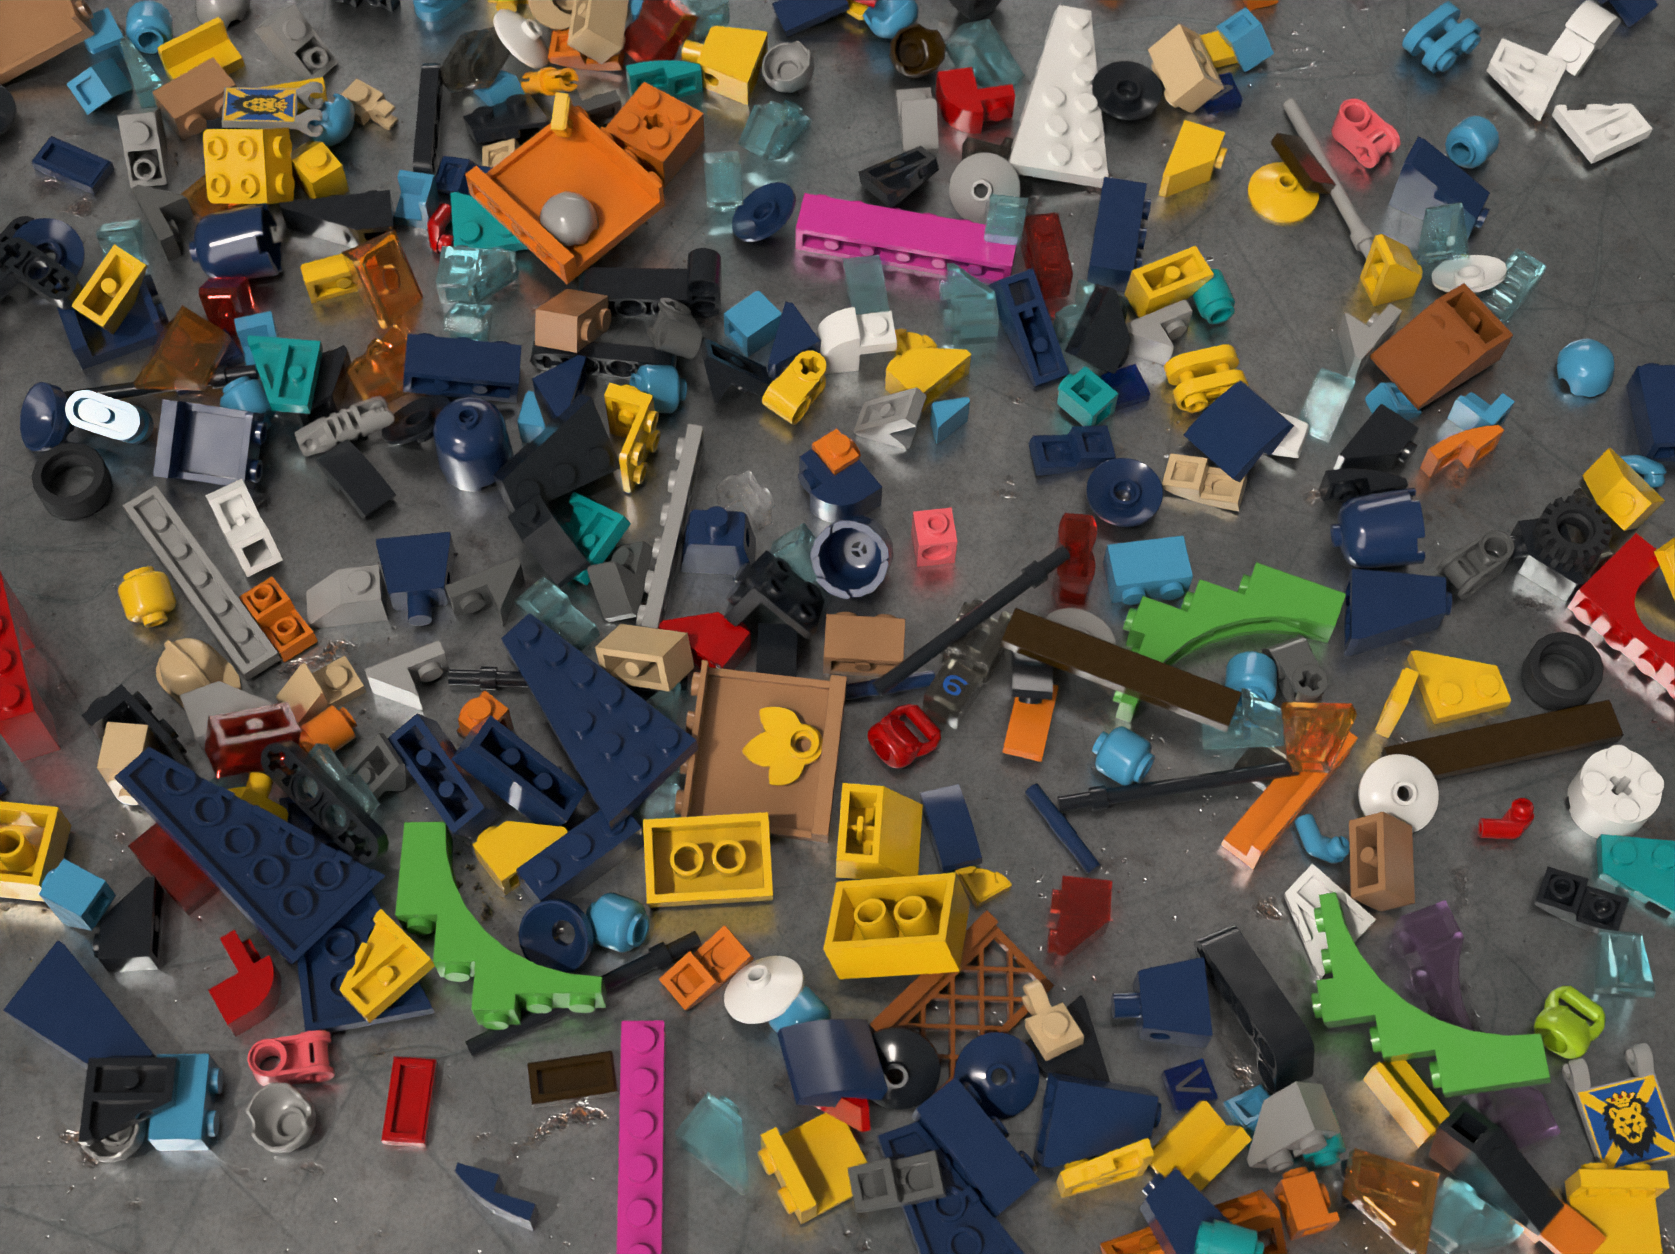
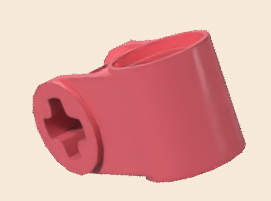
M1354 98L1348 99L1341 104L1332 126V136L1353 154L1364 167L1373 168L1379 163L1380 157L1387 152H1394L1400 147L1401 141L1397 131L1379 117L1367 103Z
M314 1030L292 1036L258 1041L251 1047L247 1059L255 1079L262 1086H266L269 1083H288L290 1085L301 1083L314 1084L331 1080L335 1076L334 1068L329 1064L328 1044L332 1041L331 1033L323 1030ZM277 1056L281 1058L279 1065L275 1069L270 1071L260 1069L262 1061L267 1057Z

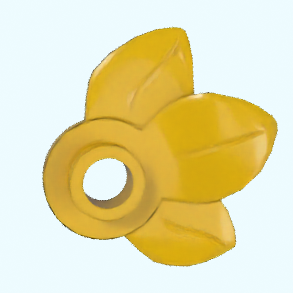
M765 707L759 710L760 720L765 732L760 733L749 741L742 752L755 765L769 767L770 785H788L800 777L805 765L815 762L820 757L823 738L820 732L813 726L801 724L793 711L782 707ZM801 739H806L811 743V747L808 751L801 752L796 749V743Z

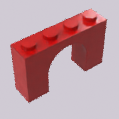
M1635 533L1577 591L1567 608L1574 613L1581 623L1589 625L1603 636L1610 647L1621 651L1632 660L1643 674L1652 677L1666 688L1669 695L1675 699V642L1660 638L1649 631L1641 622L1635 607L1636 594L1660 569L1654 553L1657 549Z
M0 571V734L20 762H24L59 751L61 748L53 716L37 692L23 653L25 650L35 648L28 615Z

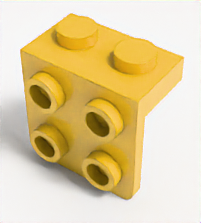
M289 128L207 129L204 131L203 144L207 197L211 203L275 204L294 200L293 191L295 183L292 176V143Z
M609 382L604 394L609 432L627 438L620 453L619 464L623 491L631 494L636 483L641 485L644 481L648 467L645 461L649 452L654 453L658 447L661 432L656 427L659 413L654 409L653 395L641 392L631 385L620 386Z
M825 1112L783 1135H780L777 1127L760 1135L761 1150L757 1151L760 1162L768 1175L775 1174L782 1187L777 1190L778 1196L788 1214L795 1212L800 1224L853 1198L847 1168L868 1162L846 1123Z
M1587 1163L1581 1165V1169L1577 1170L1565 1181L1567 1205L1607 1238L1593 1254H1663L1656 1198L1669 1189L1667 1171L1651 1170V1165L1630 1164L1624 1166V1170L1608 1169V1165L1605 1163Z

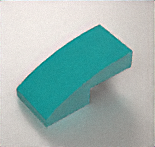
M660 60L626 65L627 87L631 97L643 82L661 91L665 90L667 94L676 99L703 92L700 64Z

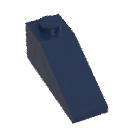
M1033 268L987 285L999 320L1033 386L1070 374Z

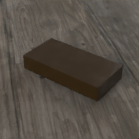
M1277 132L1270 141L1271 145L1304 191L1329 194L1336 184L1304 140L1299 136Z
M612 1050L527 1063L533 1109L618 1096Z

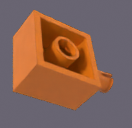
M646 82L642 83L605 127L613 136L618 146L623 150H630L647 172L653 171L660 177L664 188L705 140L704 115L701 111Z

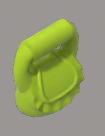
M1562 985L1549 993L1545 1000L1544 1010L1535 1019L1533 1030L1535 1034L1542 1035L1543 1045L1555 1054L1568 1059H1577L1587 1052L1590 1042L1598 1038L1604 1030L1606 1015L1601 1006L1574 987ZM1559 999H1562L1595 1023L1589 1026L1586 1019L1580 1018L1569 1010L1568 1006L1559 1005Z

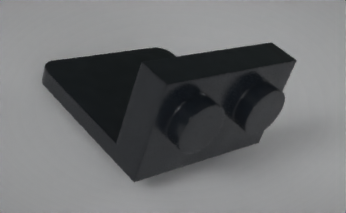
M768 550L752 565L746 562L740 567L733 577V581L736 584L726 597L729 604L724 615L725 619L736 627L762 603L804 638L810 639L816 633L825 602L821 591L816 585L809 581H804L792 571V568L784 559L775 557Z
M120 684L108 695L94 700L88 710L82 714L100 746H102L107 722L148 725L165 755L188 768L183 758L187 751L178 741V734L164 718L160 721L151 712L153 710L152 706L140 692L137 691L131 695Z

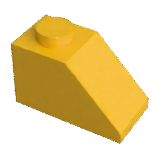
M1184 120L1164 170L1158 195L1168 197L1210 181L1214 168H1222L1228 148L1222 147L1225 132Z
M307 141L292 150L293 179L310 199L329 197L336 194L344 195L349 192L343 165L323 142Z
M1383 234L1375 235L1360 275V279L1373 307L1413 297L1422 279V267L1419 261L1413 258L1408 246Z
M114 244L76 298L72 307L106 331L114 334L134 306L148 266Z
M1195 245L1132 270L1124 295L1138 318L1184 299L1187 300L1211 280L1214 273Z
M912 348L903 356L898 355L894 357L887 365L885 390L890 394L917 387L927 395L921 411L923 412L969 374L971 353L966 349Z
M1608 448L1582 475L1597 505L1624 531L1639 528L1665 502L1612 448Z
M505 821L498 827L491 826L484 830L478 836L477 842L473 844L477 860L506 896L520 886L516 869L564 836L568 831L565 827Z

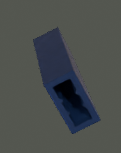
M58 940L3 1009L16 1024L86 1069L88 1058H157L69 949Z
M1176 1168L1167 1177L1159 1172L1142 1190L1147 1197L1139 1209L1165 1254H1194L1201 1221L1212 1223L1215 1219L1232 1224Z

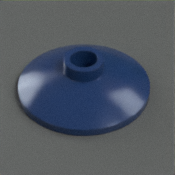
M774 182L761 186L750 193L740 203L734 213L732 229L735 235L742 241L755 242L777 232L788 221L794 211L796 195L792 188L785 183Z
M39 218L24 224L13 235L12 238H22L44 254L54 253V261L72 272L75 277L81 272L85 260L84 245L78 233L67 223L53 218ZM49 267L38 269L34 273L33 279L44 277ZM58 282L55 287H56L57 289H59V288H62L63 286H61L60 283Z
M1115 458L1101 463L1093 470L1087 482L1086 496L1091 509L1099 518L1112 525L1132 527L1147 522L1157 513L1162 503L1163 488L1157 474L1146 464L1131 458ZM1126 496L1129 501H1122L1116 497Z
M1002 1032L982 1034L971 1040L960 1052L954 1069V1077L956 1076L961 1084L968 1082L976 1090L982 1101L979 1106L989 1118L995 1116L998 1119H1003L1018 1114L1033 1100L1039 1085V1067L1032 1050L1019 1038ZM1002 1068L1006 1072V1080L1002 1084H994L991 1080V1074L993 1070Z

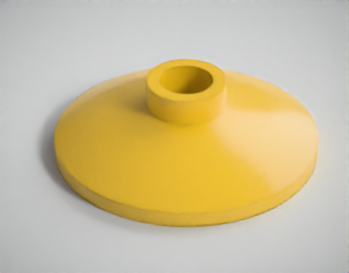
M1275 162L1262 166L1252 175L1248 184V198L1253 208L1263 217L1279 223H1293L1307 218L1315 210L1319 200V193L1304 191L1284 162Z

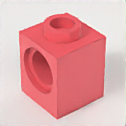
M952 508L914 511L911 537L916 566L925 567L955 563L958 541Z

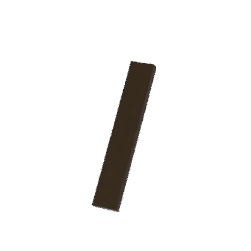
M1016 607L1001 640L1000 647L1225 732L1229 728L1242 693Z
M1609 699L1387 746L1383 748L1381 754L1382 757L1392 754L1414 757L1424 763L1437 780L1619 741L1624 734Z

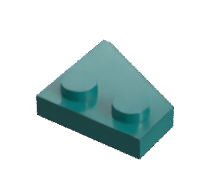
M458 192L450 193L454 253L458 261L528 249L472 196Z
M248 335L247 341L272 411L310 414L323 353L321 341Z
M573 492L569 501L574 507L571 520L565 523L591 566L601 564L606 560L631 523L624 515ZM584 570L574 580L587 586L590 582L588 570Z
M1601 834L1596 840L1598 878L1616 888L1625 889L1632 897L1645 904L1651 901L1671 912L1669 917L1675 920V841Z

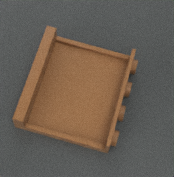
M0 0V85L95 35L90 21L93 18V13L84 0Z
M702 660L701 672H693L691 696H697L695 711H688L685 732L697 740L699 749L680 766V774L686 775L684 790H677L675 814H681V817L768 812L769 834L771 837L828 843L847 690V676L831 675L830 681L712 668L709 667L708 661ZM765 707H782L793 711L801 724L813 726L820 732L823 738L820 757L815 762L805 765L800 777L788 785H770L769 767L755 765L742 752L749 741L760 733L765 732L759 716V710ZM801 739L796 743L795 747L797 750L805 752L810 749L811 743L806 739Z

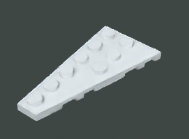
M1059 5L1053 14L1045 40V47L1037 65V72L1032 81L1020 118L1021 123L1008 159L1017 174L1102 188L1104 177H1108L1102 112L1097 105L1096 98L1092 95V83L1097 73L1092 17L1089 10Z

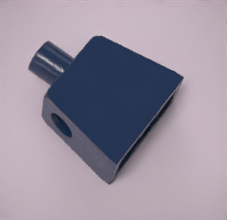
M713 506L708 510L694 509L690 511L683 534L681 572L735 575L746 562L751 565L755 562L756 537L746 513L726 511L720 506Z
M451 532L376 539V546L393 609L397 611L408 610V622L411 625L424 626L431 623V607L449 604L445 586L452 583L455 562V548Z
M1195 958L1137 971L1133 981L1134 992L1112 993L1111 1010L1113 1019L1136 1018L1138 1038L1143 1041L1206 1048L1213 1036L1204 958Z

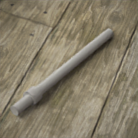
M1290 98L1283 103V107L1299 137L1304 140L1336 184L1330 194L1351 231L1350 239L1356 250L1362 251L1365 259H1367L1375 236L1369 226H1364L1296 99Z

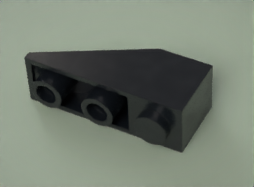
M371 190L366 193L336 194L323 198L296 199L289 202H280V209L287 229L353 249L370 246L372 250L398 247L397 228L394 218L395 210L390 190Z
M1462 1101L1438 1127L1429 1156L1534 1234L1539 1236L1564 1207L1563 1203L1504 1131L1466 1102Z

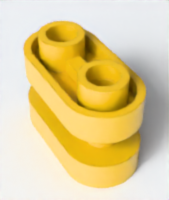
M1229 344L1179 354L1171 358L1164 365L1168 382L1171 385L1177 386L1173 391V395L1178 408L1190 413L1199 412L1210 406L1220 395L1240 380L1248 385L1244 372L1236 369L1239 365V359L1235 348Z

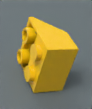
M842 783L836 878L864 880L917 876L919 871L923 804L885 786Z

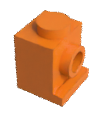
M837 428L812 443V450L834 475L849 467L861 457L856 443L851 438L842 434Z
M484 690L479 697L470 699L462 707L457 719L460 726L456 730L457 734L465 739L474 726L490 715L512 731L514 727L510 711L505 705Z
M1299 1167L1283 1173V1179L1280 1180L1273 1191L1290 1241L1332 1230L1340 1219L1337 1212L1328 1213L1327 1209L1330 1208L1329 1194L1324 1183H1318L1315 1172H1309L1307 1167Z

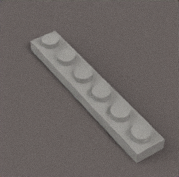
M688 424L685 438L679 437L677 441L675 459L680 461L678 470H671L668 492L672 493L670 503H663L660 525L664 526L662 537L656 536L654 540L652 559L657 561L654 571L648 570L646 575L644 593L649 595L647 604H640L636 626L658 629V625L666 617L683 542V534L704 449V431L701 425Z
M157 486L152 487L122 505L127 515L247 681L281 660L277 650Z

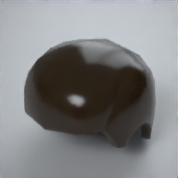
M913 24L900 29L890 42L889 57L900 74L918 79L930 75L938 69L945 59L946 45L938 30H930L921 24Z

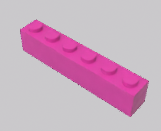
M804 193L796 225V250L991 284L1012 275L1019 230L1009 229L1001 225L991 226L974 223L967 219L957 220L939 217L932 213L922 214L905 211L897 207L889 208L870 205L862 201L836 199L823 194L813 195Z
M664 1020L621 1021L617 1254H664L667 1048Z

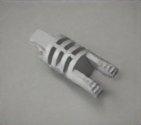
M384 396L372 397L371 399L353 404L347 410L343 408L337 414L334 412L327 418L325 416L296 431L294 434L303 455L306 457L329 451L346 439L355 441L361 435L365 437L384 427L390 426L394 421V415L390 409H387L388 403Z

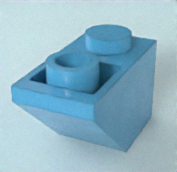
M64 858L57 868L52 869L46 875L42 883V889L39 892L41 898L62 923L70 927L90 931L94 929L116 897V894L105 880Z

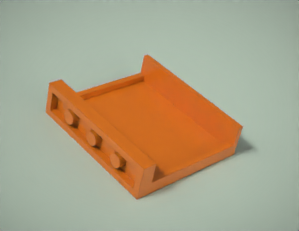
M573 104L570 106L568 119L573 120L570 138L557 136L551 130L550 123L486 174L477 166L465 174L470 195L567 285L665 206L664 184L660 177L653 171L647 172L630 150H623L618 146L607 129L604 127L598 128L581 106L577 105L575 107ZM565 191L579 193L594 206L597 211L599 227L591 232L585 244H574L573 246L564 247L541 226V210L552 196Z

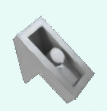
M931 87L896 90L895 99L903 153L918 146L924 147L930 153H938L937 102L935 98H932Z
M1186 299L1126 323L1131 339L1128 345V354L1165 365L1172 358L1174 350L1171 340L1183 335L1189 326L1192 309Z
M1389 303L1381 314L1375 312L1366 324L1349 313L1345 312L1338 328V338L1348 376L1355 379L1371 360L1370 355L1384 344L1395 331L1402 313L1401 309Z
M916 387L864 401L853 432L863 438L902 449H909L921 418V411L927 395Z
M440 640L366 668L364 671L373 693L415 709L423 710L414 684L421 681H433L444 672L449 671L450 668Z

